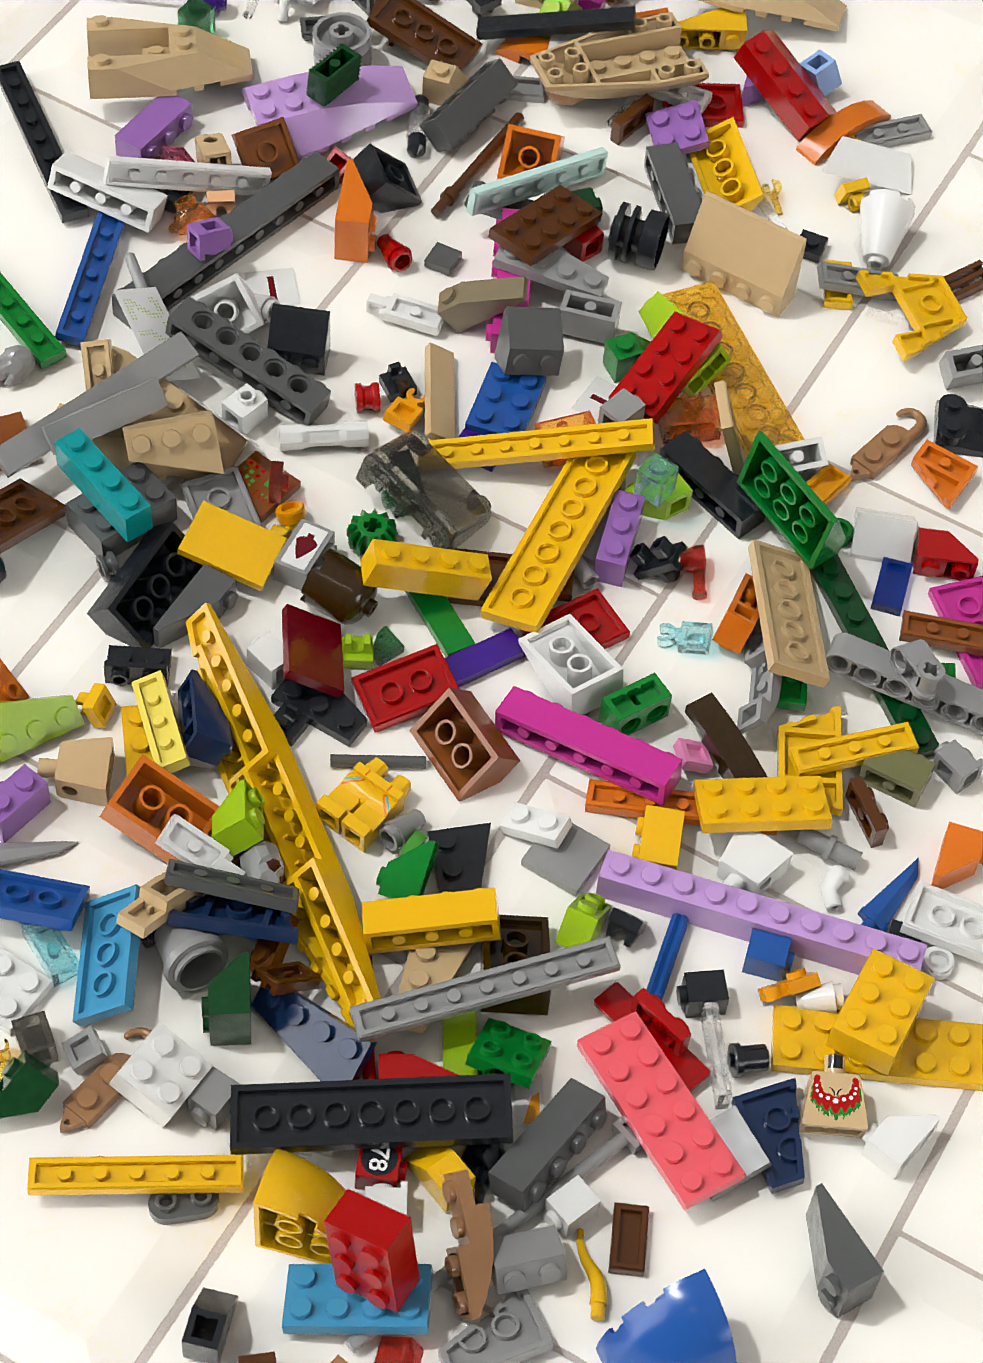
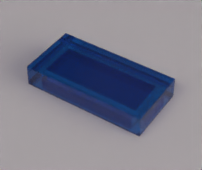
M883 557L870 609L900 617L913 564Z

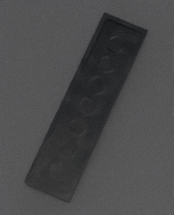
M510 1073L231 1085V1155L271 1154L276 1149L295 1153L514 1143Z

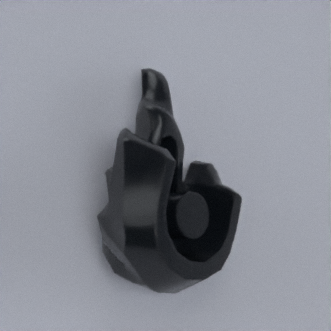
M503 1144L467 1145L461 1156L462 1161L476 1176L474 1184L475 1204L484 1202L490 1186L488 1172L506 1153Z

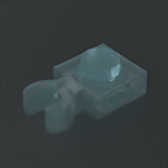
M682 621L681 628H675L670 623L660 624V634L668 636H657L658 647L667 649L677 645L678 653L709 655L713 623Z

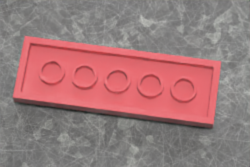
M636 1011L577 1040V1048L684 1211L744 1180L745 1172Z

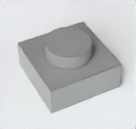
M92 1026L61 1043L73 1071L78 1075L108 1058L97 1031Z

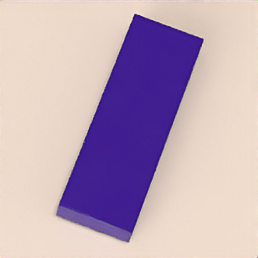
M512 628L445 658L458 687L526 656L519 645V638Z

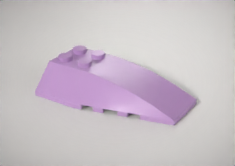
M361 66V71H359L360 79L327 106H322L306 95L308 72L241 88L248 111H252L256 125L284 117L298 159L306 158L315 151L319 154L330 150V145L338 141L342 144L351 140V135L361 130L367 132L375 128V123L382 120L388 122L418 107V102L403 66Z

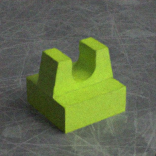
M345 634V636H342L343 668L373 669V637L370 634H364V636Z

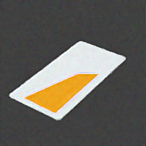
M537 1073L530 1089L514 1084L516 1127H528L544 1109L542 1073Z

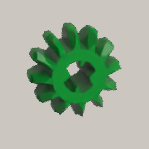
M375 508L372 513H367L362 509L360 516H352L351 524H348L347 527L350 549H356L357 556L359 557L366 552L372 539L398 541L395 519H389L387 511L378 514Z

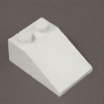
M571 614L541 627L537 633L531 632L518 639L519 645L553 701L566 709L584 715L600 707L602 697L623 688V668Z

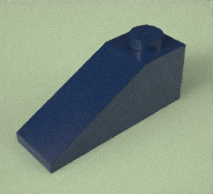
M192 669L178 689L180 731L188 757L218 766L224 755L228 756L233 747L234 739L231 737L230 722L199 672Z

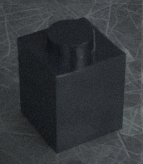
M724 969L684 972L682 984L677 986L676 994L678 1005L684 1006L686 1018L726 1014L729 994Z

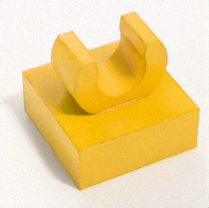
M865 177L842 183L834 195L837 204L848 202L851 213L860 211L862 197L870 188L869 181Z
M94 683L89 693L79 692L75 700L77 705H82L81 715L86 716L94 728H105L117 705L106 685Z

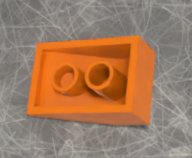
M347 159L335 216L334 259L368 263L370 252H375L377 235H372V233L376 232L377 216L372 215L373 203L352 159Z

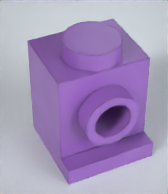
M215 217L187 224L188 250L199 261L205 260L206 254L216 255L220 251L231 249V243L233 242L232 230L220 218Z

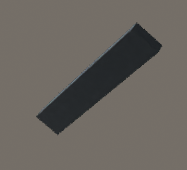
M636 6L478 17L476 36L477 40L634 30Z

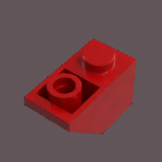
M928 528L918 529L913 548V574L926 577L950 578L957 581L974 578L978 566V558L952 533Z

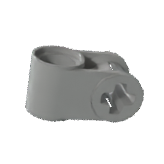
M919 639L893 647L889 655L891 665L909 687L911 693L921 700L935 698L938 692L937 684L943 679L945 668L932 653L928 644L924 640Z

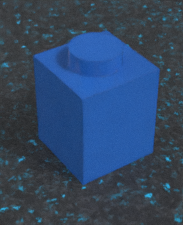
M753 928L742 972L776 982L781 981L783 971L790 972L795 955L794 952L789 951L792 939Z

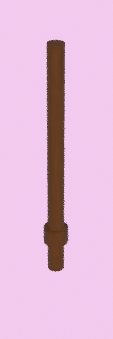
M516 112L452 186L446 187L440 194V200L431 209V213L435 217H439L448 206L455 204L460 197V192L505 142L508 124L519 126L524 120L523 114Z

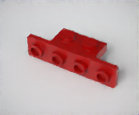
M614 982L594 999V1006L611 1022L636 1011L690 1092L710 1076V1070L688 1049L692 1034L689 1027L681 1018H675L666 1009L665 1004L657 995H651L643 987L633 997L619 982Z

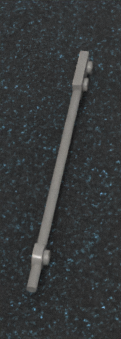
M621 1117L612 1124V1130L616 1134L614 1138L546 1188L541 1200L533 1203L526 1212L517 1210L493 1229V1238L511 1234L544 1209L546 1198L575 1176L579 1175L583 1179L625 1146L633 1154L641 1150L643 1147L624 1118ZM445 1266L433 1274L431 1294L452 1279L448 1277ZM352 1335L345 1341V1344L354 1353L377 1335Z

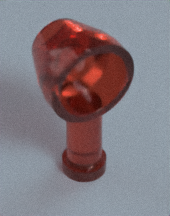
M702 544L689 547L680 555V563L683 566L682 571L693 574L692 598L695 600L707 598L705 588L706 553L705 545Z

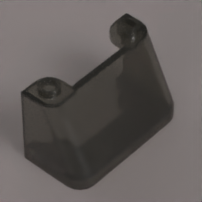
M414 430L402 434L369 453L363 459L355 478L365 489L371 484H376L375 490L378 493L385 489L424 529L421 537L424 540L429 537L432 547L451 550L458 548L486 525L492 515L490 501L485 496L480 495L429 443V440L423 433Z

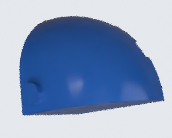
M706 1269L695 1272L663 1288L664 1293L657 1297L655 1302L648 1307L644 1301L636 1305L621 1317L623 1323L618 1327V1330L608 1329L596 1346L597 1354L602 1363H736V1352L730 1326L719 1296Z

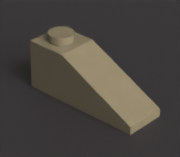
M525 276L460 282L439 292L437 314L460 333L504 312L505 306H517L525 302L528 279Z

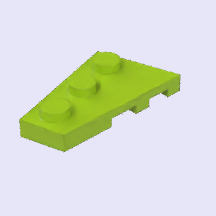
M73 695L1 701L0 763L85 725Z

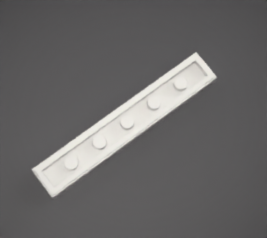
M108 156L103 182L104 185L196 192L235 190V194L254 195L263 186H267L270 183L272 172L267 167Z

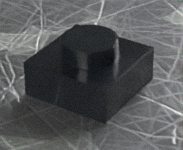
M803 229L800 236L807 238L803 259L818 264L828 245L829 238Z

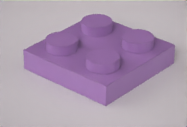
M697 99L645 113L653 145L678 142L681 152L685 154L710 148Z

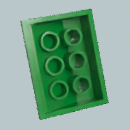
M762 431L758 432L737 479V483L812 570L839 553L846 539L845 534L835 515Z

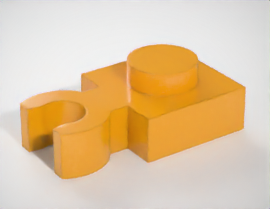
M410 388L405 399L398 396L384 412L383 421L409 433L422 418L423 410L425 409V395L421 399L414 398L415 389Z
M800 968L787 972V979L758 988L757 990L761 1002H772L782 997L792 996L822 985L818 973L806 972L805 968Z

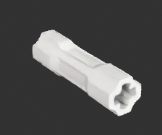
M368 420L309 426L304 424L279 425L280 451L303 450L307 447L369 446Z

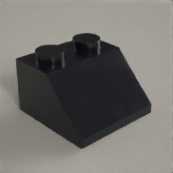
M370 143L352 159L373 203L374 210L386 213L419 206L422 203L411 174L404 162Z
M273 303L267 348L276 351L280 357L292 365L300 367L306 374L325 376L330 353L331 311Z

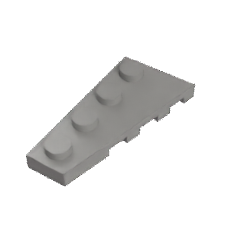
M500 245L493 261V267L518 276H525L529 280L563 292L568 289L602 297L609 281L608 276L560 248L533 266H530Z

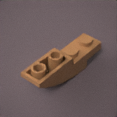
M468 1169L443 1174L445 1182L442 1183V1192L445 1201L450 1203L453 1216L450 1219V1229L453 1237L458 1239L459 1246L446 1248L447 1257L444 1259V1265L448 1277L453 1280L455 1293L452 1294V1302L455 1312L458 1315L460 1314L461 1320H474L480 1318L491 1282L494 1239L489 1202L475 1204Z

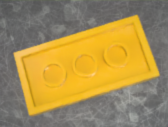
M821 776L694 780L693 792L702 833L831 829L832 817Z

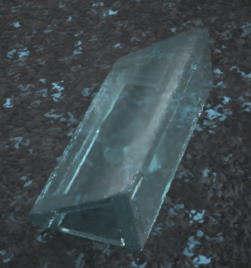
M34 924L21 926L24 939L48 978L53 980L54 987L78 975L79 960L60 931Z

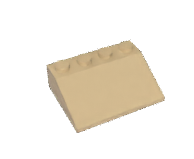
M707 191L704 194L684 250L681 270L779 318L795 297L807 238Z

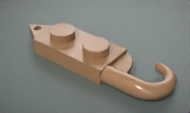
M914 408L899 410L896 413L897 417L910 415L916 419L917 423L909 430L898 425H887L851 457V481L865 478L873 480L909 448V445L925 431L927 420L924 414Z
M137 1027L125 1033L124 1038L126 1040L134 1036L146 1038L152 1030ZM125 1053L110 1054L63 1101L64 1112L59 1128L60 1133L84 1126L90 1128L122 1096L109 1083L131 1055Z

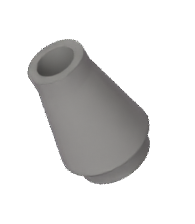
M413 809L409 813L384 822L382 828L378 831L381 843L390 851L401 850L412 834L426 824L425 816L420 810Z

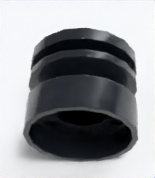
M622 202L610 228L608 258L616 260L622 249L621 262L627 263L632 252H635L636 266L654 271L658 266L667 238L670 214L651 209L646 220H642V206L636 205L631 215V203Z

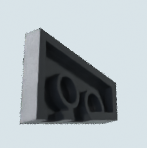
M285 678L271 695V703L278 707H281L283 703L286 705L290 703L297 707L300 713L310 718L311 726L348 747L353 744L367 726V718L344 693L338 698Z
M491 822L427 831V841L435 840L440 842L433 864L439 894L442 892L474 890L482 887Z

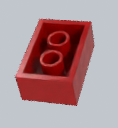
M347 1189L324 1220L335 1282L341 1290L348 1294L356 1293L368 1299L377 1308H387L398 1313L420 1281L411 1217Z

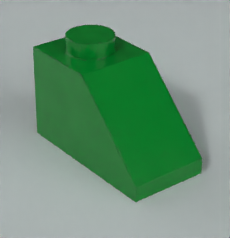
M632 332L605 340L602 363L614 383L620 382L651 341Z
M435 840L428 841L389 861L386 867L382 866L376 880V885L380 886L378 894L392 899L424 895L440 842Z

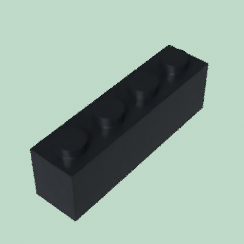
M685 431L660 448L657 467L663 471L673 466L693 490L692 498L738 540L764 522L765 515L737 483L739 475L734 474L724 465L719 457L709 452L700 440Z

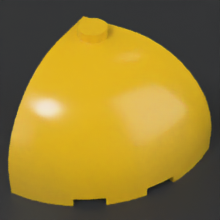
M276 1149L268 1161L253 1202L255 1246L319 1264H332L324 1220L346 1189L331 1174L316 1164L293 1153Z

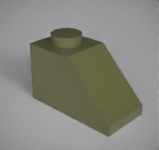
M903 750L865 759L858 777L862 776L866 785L915 808L931 779L936 763L928 760L921 754Z

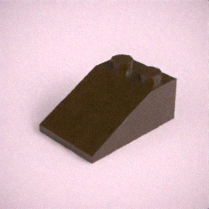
M499 914L501 940L481 942L480 971L549 953V918ZM551 990L480 1009V1012L548 1016Z

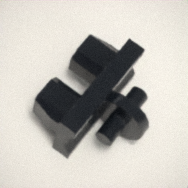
M666 536L657 538L650 548L644 542L636 544L630 554V558L637 565L633 575L638 580L656 575L665 583L677 581L680 577V571L683 569L682 564L679 562V557L682 552L687 550L688 546L683 541L672 544Z

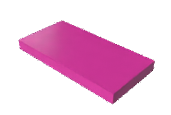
M983 576L929 588L928 596L938 617L983 625ZM956 652L971 684L983 689V656Z

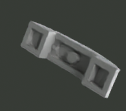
M762 631L747 639L745 645L744 663L752 669L749 703L740 707L738 711L737 727L742 734L770 718L776 709L781 691L782 676L768 671Z

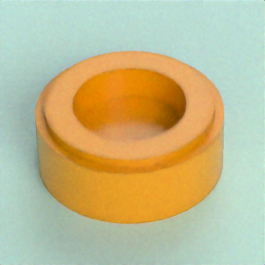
M296 500L284 502L275 510L277 521L281 525H294L299 523L302 518L305 519L307 517L304 503Z

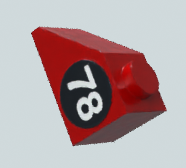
M402 1148L359 1150L355 1171V1189L365 1190V1186L372 1187L379 1183L389 1184L394 1188H398V1183L406 1181L408 1163L402 1162Z

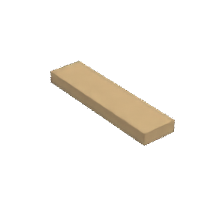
M430 342L425 347V438L430 440L455 438L454 353Z

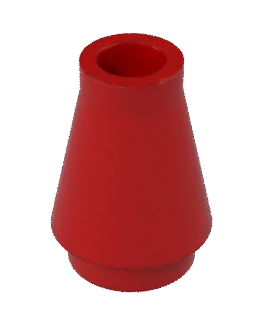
M383 234L378 238L377 246L391 270L401 272L411 265L413 258L410 248L393 239L389 234Z

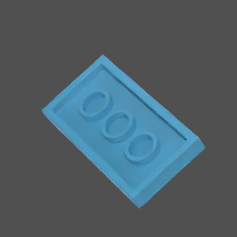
M137 884L86 902L72 1021L81 1027L133 1010L140 937L116 923L118 912L139 898L140 886Z
M289 1264L282 1319L283 1334L428 1335L433 1278L432 1264H418L420 1281L398 1313L387 1308H377L368 1299L356 1293L348 1294L341 1290L335 1282L332 1264Z

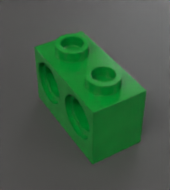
M654 672L602 697L599 720L607 727H613L623 734L630 735L667 717L672 694Z

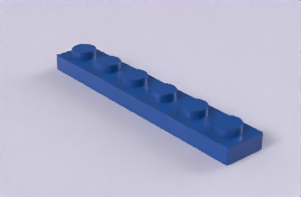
M97 212L55 333L58 341L81 347L80 342H85L125 222L103 212Z

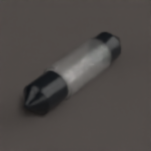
M423 94L415 95L418 106L408 112L407 153L415 158L422 157L426 153V142L428 140L424 131L419 126L430 116L429 99Z

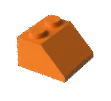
M508 124L497 178L502 179L559 161L565 136Z

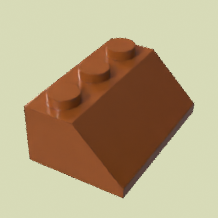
M449 687L409 730L458 801H463L500 783L520 762L518 756L471 691Z

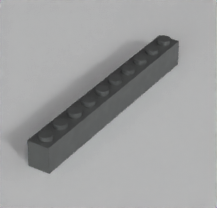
M316 151L307 158L301 159L297 165L287 172H283L273 182L263 186L256 194L242 201L235 209L220 217L232 230L233 242L231 243V249L220 251L216 255L206 254L205 260L199 261L188 250L187 242L183 243L177 250L167 257L160 259L157 264L142 273L147 287H156L167 311H169L339 188V168ZM131 281L118 290L135 289L134 282ZM115 294L111 296L113 315L131 329Z

